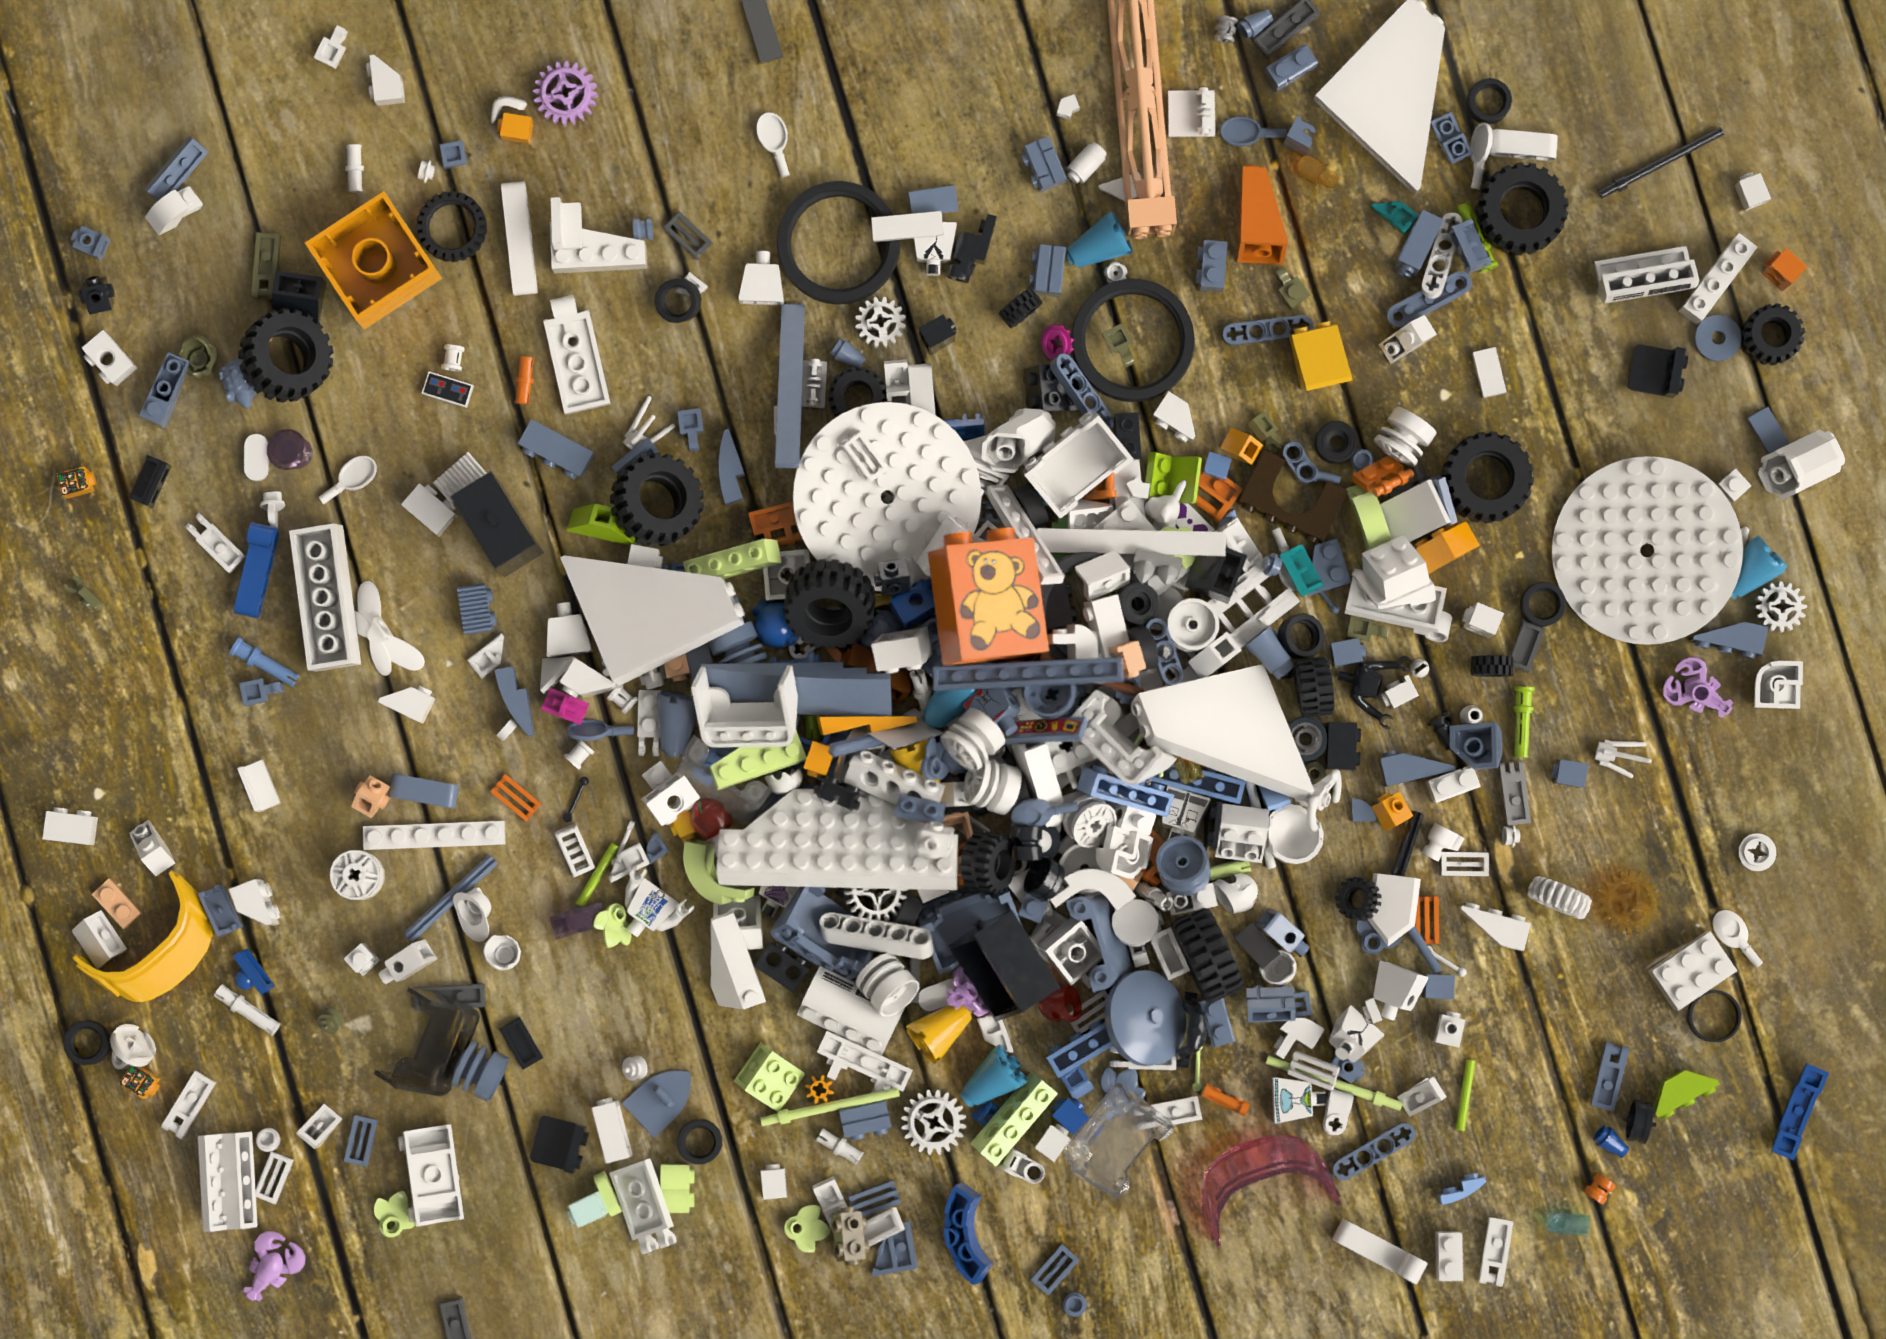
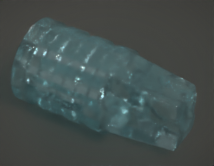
M1569 1213L1547 1214V1231L1565 1235H1589V1215Z

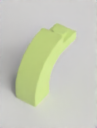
M1358 485L1346 488L1349 491L1347 497L1362 531L1365 550L1368 551L1391 541L1378 498L1373 495L1372 491L1367 493Z
M691 839L684 842L683 861L687 877L695 890L705 899L723 905L731 901L745 902L746 899L754 897L755 887L719 885L714 865L715 842Z

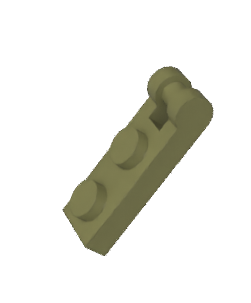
M256 233L252 298L268 297L269 300H272L275 272L279 268L280 234ZM261 281H269L268 288L261 287Z

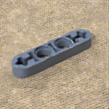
M1306 315L1232 323L1224 328L1222 339L1229 346L1289 339L1290 335L1288 321H1292L1291 326L1299 324L1300 320H1303L1304 324H1308V330L1313 329V322ZM1275 323H1282L1285 326L1286 330L1283 335H1276L1273 332L1272 327ZM1252 326H1259L1262 329V336L1253 338L1249 333V329ZM1242 327H1246L1245 335L1247 340H1243V335L1236 336L1235 341H1232L1231 337L1226 335L1230 332V329H1234L1235 333L1243 331Z
M1060 354L1054 357L1050 363L1051 370L1081 414L1084 415L1088 411L1092 414L1098 411L1097 414L1111 430L1114 426L1113 416L1074 360L1068 354ZM1073 378L1079 382V390L1074 389L1072 386ZM1086 397L1091 399L1093 403L1092 409L1086 406Z
M1408 1123L1395 1125L1336 1160L1332 1166L1333 1175L1340 1180L1352 1178L1411 1143L1415 1138L1414 1128ZM1401 1127L1405 1130L1409 1129V1138L1407 1140L1403 1137L1397 1139L1396 1141L1399 1145L1395 1147L1394 1140L1389 1134L1393 1132L1395 1137L1401 1133ZM1380 1139H1387L1390 1142V1149L1387 1152H1380L1378 1150L1377 1143ZM1360 1151H1367L1369 1153L1370 1160L1368 1163L1360 1164L1357 1161V1154ZM1352 1156L1353 1162L1359 1168L1354 1170V1166H1351L1347 1169V1175L1338 1174L1337 1170L1340 1169L1338 1165L1340 1163L1348 1165L1351 1163L1348 1158Z

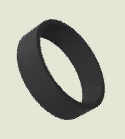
M1709 990L1692 1001L1687 1011V1021L1691 1031L1698 1038L1707 1042H1723L1730 1039L1738 1031L1742 1019L1741 1009L1737 1001L1728 993L1718 990ZM1710 993H1718L1727 997L1732 1002L1736 1011V1022L1731 1032L1725 1037L1715 1040L1702 1036L1696 1030L1692 1020L1695 1004L1701 997Z

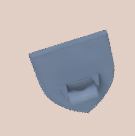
M668 1071L653 1076L643 1083L622 1104L655 1138L684 1108L690 1092L691 1074L688 1071Z

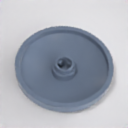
M1143 970L1126 974L1113 985L1106 1000L1105 1023L1112 1044L1126 1060L1140 1066H1153L1171 1059L1181 1047L1186 1031V1013L1183 1009L1182 999L1173 984L1156 972Z

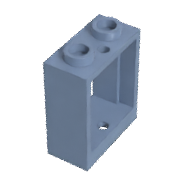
M1425 210L1421 211L1393 267L1398 270L1397 273L1405 278H1410V276L1415 278L1444 219Z

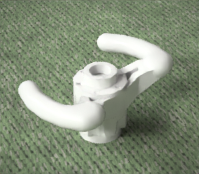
M1338 769L1332 770L1321 781L1312 784L1314 792L1307 800L1295 799L1301 806L1307 807V824L1312 832L1318 830L1316 810L1322 811L1324 807H1328L1330 800L1333 803H1338L1340 800L1342 781ZM1332 786H1333L1332 796H1331V794H1329L1328 791H1329V790L1332 788Z

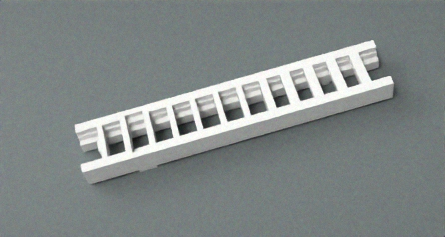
M1264 558L1239 577L1228 604L1213 598L1207 602L1216 610L1219 622L1240 649L1300 602L1290 588L1272 601L1269 592L1260 585L1269 577L1264 575V569H1262ZM1253 589L1266 605L1255 615L1241 599ZM1234 604L1237 605L1248 619L1237 629L1233 627L1223 614ZM1195 621L1188 623L1189 628L1196 629ZM1164 646L1163 656L1168 658L1170 650ZM1185 652L1190 660L1196 656L1194 652ZM1189 666L1183 670V677L1177 684L1200 678L1192 667ZM1168 668L1175 677L1171 681H1175L1178 677L1177 671L1173 668ZM1124 681V683L1132 685L1131 682ZM1103 685L1096 689L1114 698L1115 689ZM1092 693L1081 701V705L1092 695ZM1132 711L1126 716L1122 712L1121 718L1115 724L1126 737L1140 728L1137 717L1133 715ZM1095 760L1086 763L1085 766L1089 768ZM1080 767L1071 770L1075 778L1082 773ZM1066 772L1056 776L1060 790L1070 783Z

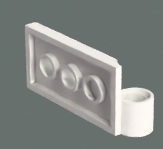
M1354 569V572L1363 571L1360 569ZM1354 577L1352 578L1345 614L1413 628V633L1425 635L1427 639L1435 642H1445L1448 640L1452 616L1442 611L1447 588L1434 586L1436 600L1433 602L1413 606L1404 604L1378 609L1368 599L1366 593Z

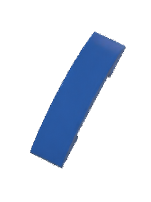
M1806 1063L1784 1109L1771 1148L1772 1152L1792 1160L1795 1159L1803 1139L1801 1138L1817 1096L1822 1092L1829 1072Z

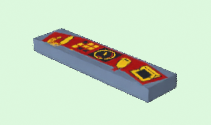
M1085 717L1017 720L1014 722L1018 728L1013 734L1005 735L1003 730L1001 732L1005 738V744L1082 740L1088 721Z

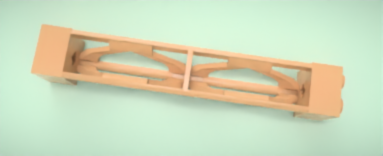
M1107 0L1128 236H1133L1134 239L1147 238V234L1167 237L1170 236L1171 232L1175 231L1177 219L1175 197L1171 196L1154 0H1147V2L1146 0H1139L1142 6L1146 36V67L1143 66L1138 0H1128L1134 59L1133 69L1129 67L1123 45V10L1126 0H1117V21L1114 0ZM1120 62L1122 65L1126 84L1129 87L1125 90L1123 94L1121 84ZM1153 70H1154L1155 89H1154L1153 86H1151L1152 83H1153ZM1155 98H1156V103H1157V113H1156ZM1124 100H1128V101H1127V130L1125 129L1124 106H1123V101H1124ZM1136 110H1138L1144 171L1143 180L1138 175L1132 151L1133 117ZM1148 110L1152 116L1156 147L1157 175L1155 178L1153 177ZM1130 172L1132 175L1136 195L1140 199H1132L1129 174ZM1163 181H1164L1165 197H1161V195H1162V193H1163Z

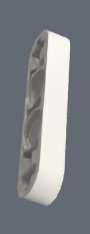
M1450 212L1442 218L1444 221L1437 233L1422 281V292L1427 298H1438L1443 292L1456 250L1448 233V223L1451 220L1455 221V225L1462 223V218L1457 213ZM1443 240H1448L1452 243V247L1448 250H1443L1439 247V243ZM1436 261H1442L1446 267L1441 271H1436L1432 265ZM1434 276L1437 278V288H1434L1433 291H1430L1429 286L1432 284Z

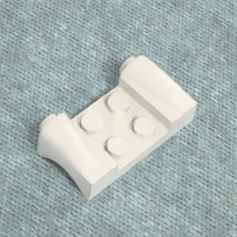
M451 1124L402 1131V1136L398 1137L399 1151H404L407 1159L412 1195V1207L408 1208L409 1222H414V1225L417 1227L464 1219Z

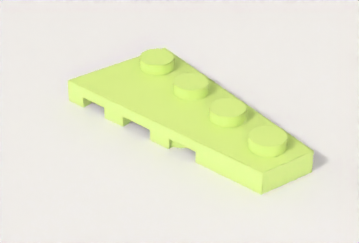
M795 729V736L788 746L739 747L711 765L709 769L717 790L806 761L807 757Z

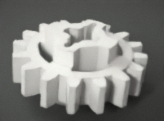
M874 297L873 304L868 300L865 301L867 308L860 307L859 311L862 316H856V320L861 322L856 325V330H862L859 337L864 338L866 336V344L869 345L873 341L875 348H878L879 343H883V346L887 348L888 341L896 344L894 337L901 338L903 335L899 330L906 328V325L901 323V321L906 319L905 315H899L902 307L895 308V301L892 300L889 304L886 297L882 299V302H879L877 297ZM882 308L890 310L893 314L888 315ZM874 309V314L871 317V319H867L865 321L868 313ZM882 317L883 321H887L884 322V327L874 324L877 323V318ZM896 324L894 331L888 335L887 331L890 326ZM867 330L877 332L879 337L873 336Z
M1780 581L1777 583V587L1773 583L1769 584V591L1765 588L1760 590L1763 596L1756 597L1760 605L1754 606V609L1760 610L1756 618L1764 619L1761 624L1762 626L1769 624V631H1774L1777 627L1778 633L1784 632V627L1791 631L1793 630L1792 624L1795 626L1801 624L1798 618H1805L1806 615L1801 610L1807 608V605L1801 604L1805 596L1799 597L1797 595L1800 591L1799 588L1792 590V583H1788L1784 587L1783 582ZM1775 592L1774 599L1766 603L1768 597ZM1787 594L1791 596L1794 602L1787 598ZM1780 603L1782 606L1789 608L1781 611L1773 606ZM1767 612H1769L1774 617V620H1772L1769 617ZM1790 612H1795L1793 617L1786 622L1787 615Z

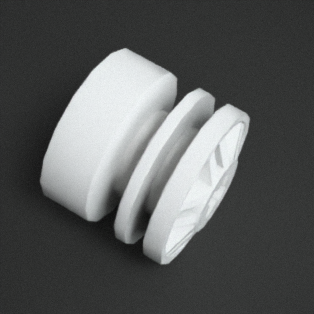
M1396 406L1387 419L1394 429L1382 427L1380 432L1383 436L1376 435L1374 442L1392 459L1415 467L1418 462L1416 457L1423 455L1417 444L1428 447L1435 437L1436 431L1414 413Z
M976 708L968 709L958 719V725H952L949 731L941 736L943 746L953 759L972 772L978 771L982 764L988 761V755L995 754L1005 744V738L998 726L987 715Z
M988 759L978 771H967L962 791L963 800L967 804L975 805L976 807L985 806L989 811L1005 815L1014 806L1018 797L1022 779L1021 771L1017 767L1005 763L998 764L996 760Z
M350 850L340 854L330 869V881L334 890L340 896L351 900H366L375 896L381 890L385 880V870L381 861L375 855L365 851ZM352 870L361 872L358 875L359 880L351 879V876H353Z
M889 953L882 954L873 959L863 968L856 979V987L867 999H871V1004L885 1017L894 1015L904 1009L919 990L918 981L908 970H904V966L894 954Z

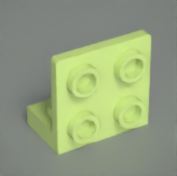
M760 1042L734 1082L746 1092L778 1112L805 1076V1073Z

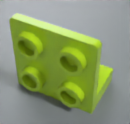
M1149 452L1145 483L1150 484L1148 499L1151 497L1158 498L1160 496L1173 495L1177 485L1185 480L1186 486L1179 503L1195 504L1202 458L1198 456H1169L1157 452Z

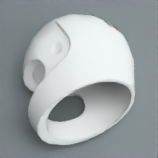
M1232 874V884L1221 879L1213 883L1217 899L1230 914L1245 912L1251 909L1258 900V886L1246 874Z

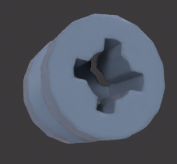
M646 217L644 220L633 218L634 239L641 240L642 238H647L648 240H654L652 217Z

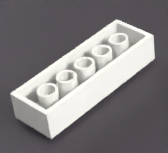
M333 523L290 530L307 670L318 672L361 665L343 526Z

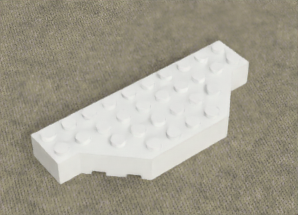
M793 789L744 830L720 829L716 872L719 885L957 890L958 835L953 834L952 848L947 858H929L925 854L919 853L920 845L916 844L918 831L922 830L925 825L922 822L893 816L896 808L895 804L860 790L859 793L866 797L862 798L859 796L858 801L861 802L859 809L850 811L837 805L839 795H836L832 803L818 798L817 794H814V789Z

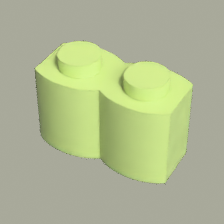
M661 1164L660 1187L669 1213H689L690 1207L695 1205V1194L690 1193V1184L695 1183V1169H690V1164Z

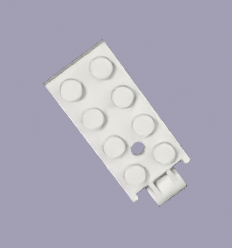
M574 295L550 300L554 318L545 319L543 322L564 414L567 415L610 405L589 309L578 313ZM571 337L577 339V343L574 346L568 344V340Z

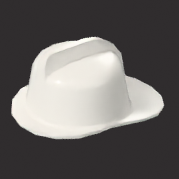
M479 887L467 893H456L453 896V903L463 931L474 941H485L489 935L487 917L491 912L490 901Z

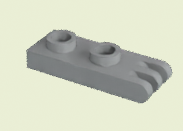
M1523 760L1517 761L1518 770H1515L1513 761L1508 762L1509 771H1505L1504 762L1499 763L1506 826L1531 823Z

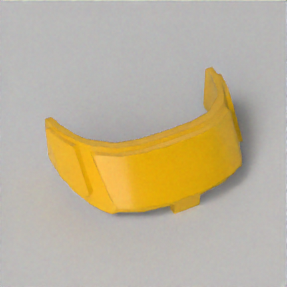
M172 870L168 873L179 896L180 910L177 925L158 947L138 964L121 972L97 970L93 968L86 958L74 955L72 958L78 963L76 966L106 991L116 997L121 996L133 1002L150 1001L170 991L188 976L207 952L213 932L211 922L198 896V892L181 874Z

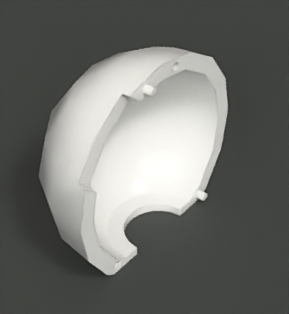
M1290 804L1280 810H1275L1269 816L1267 846L1270 853L1283 863L1300 864L1308 862L1318 854L1323 845L1324 832L1321 822L1316 819L1318 830L1312 832L1307 824V810L1302 806Z

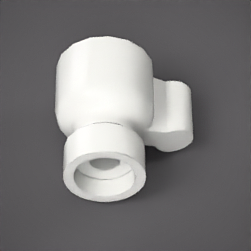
M1434 823L1428 834L1429 844L1425 845L1422 853L1439 861L1443 848L1458 851L1465 838Z

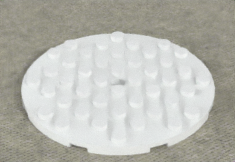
M893 402L872 403L840 414L821 428L812 438L800 458L799 468L796 469L792 493L793 511L803 542L817 561L819 559H826V561L837 559L840 563L848 562L852 564L853 568L858 567L862 570L863 576H868L875 591H881L880 587H876L874 582V573H877V563L905 558L910 574L911 589L912 585L918 580L930 578L921 570L917 560L948 515L954 519L956 516L962 518L968 523L967 528L974 534L981 509V485L978 470L969 449L960 436L946 422L932 413L912 405ZM859 430H861L889 467L871 483H869L841 446L842 443L855 435ZM856 439L878 470L882 468L861 439ZM851 443L849 445L851 450L869 474L873 475L874 472ZM885 490L891 491L894 496L893 501L889 504H885L881 500V494Z
M1645 456L1624 459L1609 464L1590 475L1574 490L1564 504L1555 526L1552 542L1553 567L1559 588L1577 615L1589 626L1604 635L1619 641L1644 645L1662 644L1678 640L1696 632L1709 623L1722 610L1731 597L1740 575L1743 558L1740 525L1733 507L1720 488L1695 468L1682 462L1662 457ZM1644 544H1650L1654 547L1652 556L1644 557L1641 555L1640 549Z

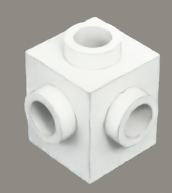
M939 822L926 823L917 834L916 844L920 845L919 853H923L929 858H947L952 848L954 828L945 827Z

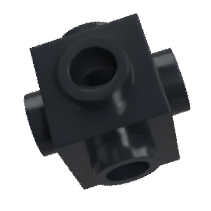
M92 276L87 278L86 282H83L81 290H79V297L81 303L86 304L89 315L112 310L114 304L112 297H115L112 283L108 284L106 277Z
M905 558L877 563V573H874V582L876 587H880L882 596L910 592V574Z

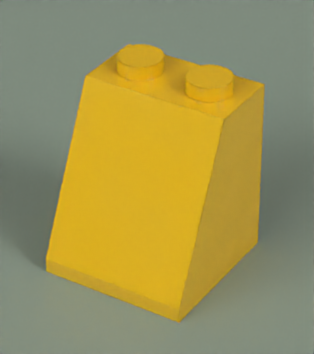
M1330 321L1317 324L1316 329L1308 330L1307 326L1294 329V334L1289 335L1301 390L1309 391L1352 381L1338 325H1331Z

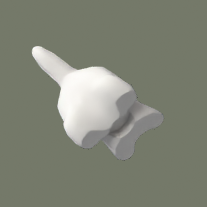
M1185 480L1177 485L1173 495L1160 496L1158 498L1151 497L1146 502L1145 512L1154 519L1152 526L1156 531H1160L1164 527L1177 529L1176 521L1180 513L1179 500L1186 486Z

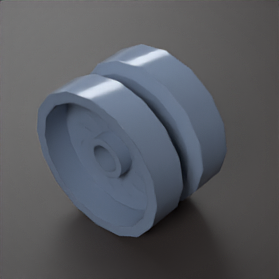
M1177 836L1164 842L1158 850L1156 856L1157 870L1165 889L1174 895L1180 896L1194 895L1204 889L1209 882L1211 868L1207 851L1201 842L1193 837Z

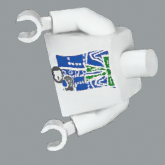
M635 865L630 872V879L625 890L627 913L634 917L627 927L630 933L638 937L645 927L653 932L656 930L665 931L677 926L686 915L694 910V906L690 909L685 907L684 903L687 899L679 903L644 878L647 873L646 869H644L642 874L637 873L636 868L638 865Z

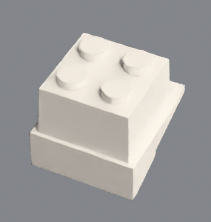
M1404 535L1363 552V571L1352 573L1354 579L1378 609L1404 604L1413 606L1436 600L1434 584L1429 579L1426 562Z

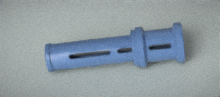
M242 637L236 640L230 650V656L235 655L247 662L246 665L249 667L254 665L290 687L295 685L296 682L289 679L288 676L298 680L300 674L263 655L259 647L254 648L243 641Z

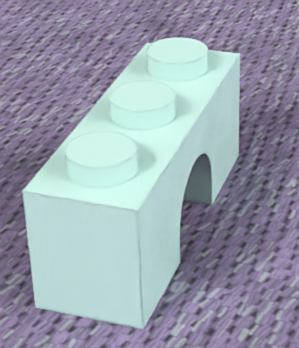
M599 1191L569 1205L570 1210L567 1211L572 1225L576 1224L578 1228L609 1213Z

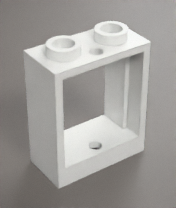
M612 1097L596 1101L597 1106L592 1107L606 1163L631 1157L633 1154L619 1100L613 1101Z

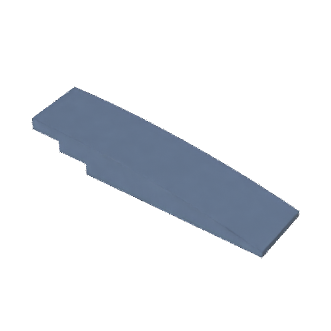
M843 662L701 664V667L706 668L709 687H720L726 690L731 703L774 702V693L779 688L778 685L787 665H792L798 694L797 714L892 716L890 673L867 674V668H844Z

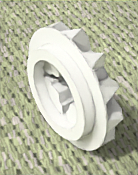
M1751 834L1744 838L1738 847L1739 859L1743 866L1751 871L1766 870L1775 861V844L1766 835ZM1759 844V850L1766 854V856H1758L1755 859L1754 854L1748 851V849H1756Z

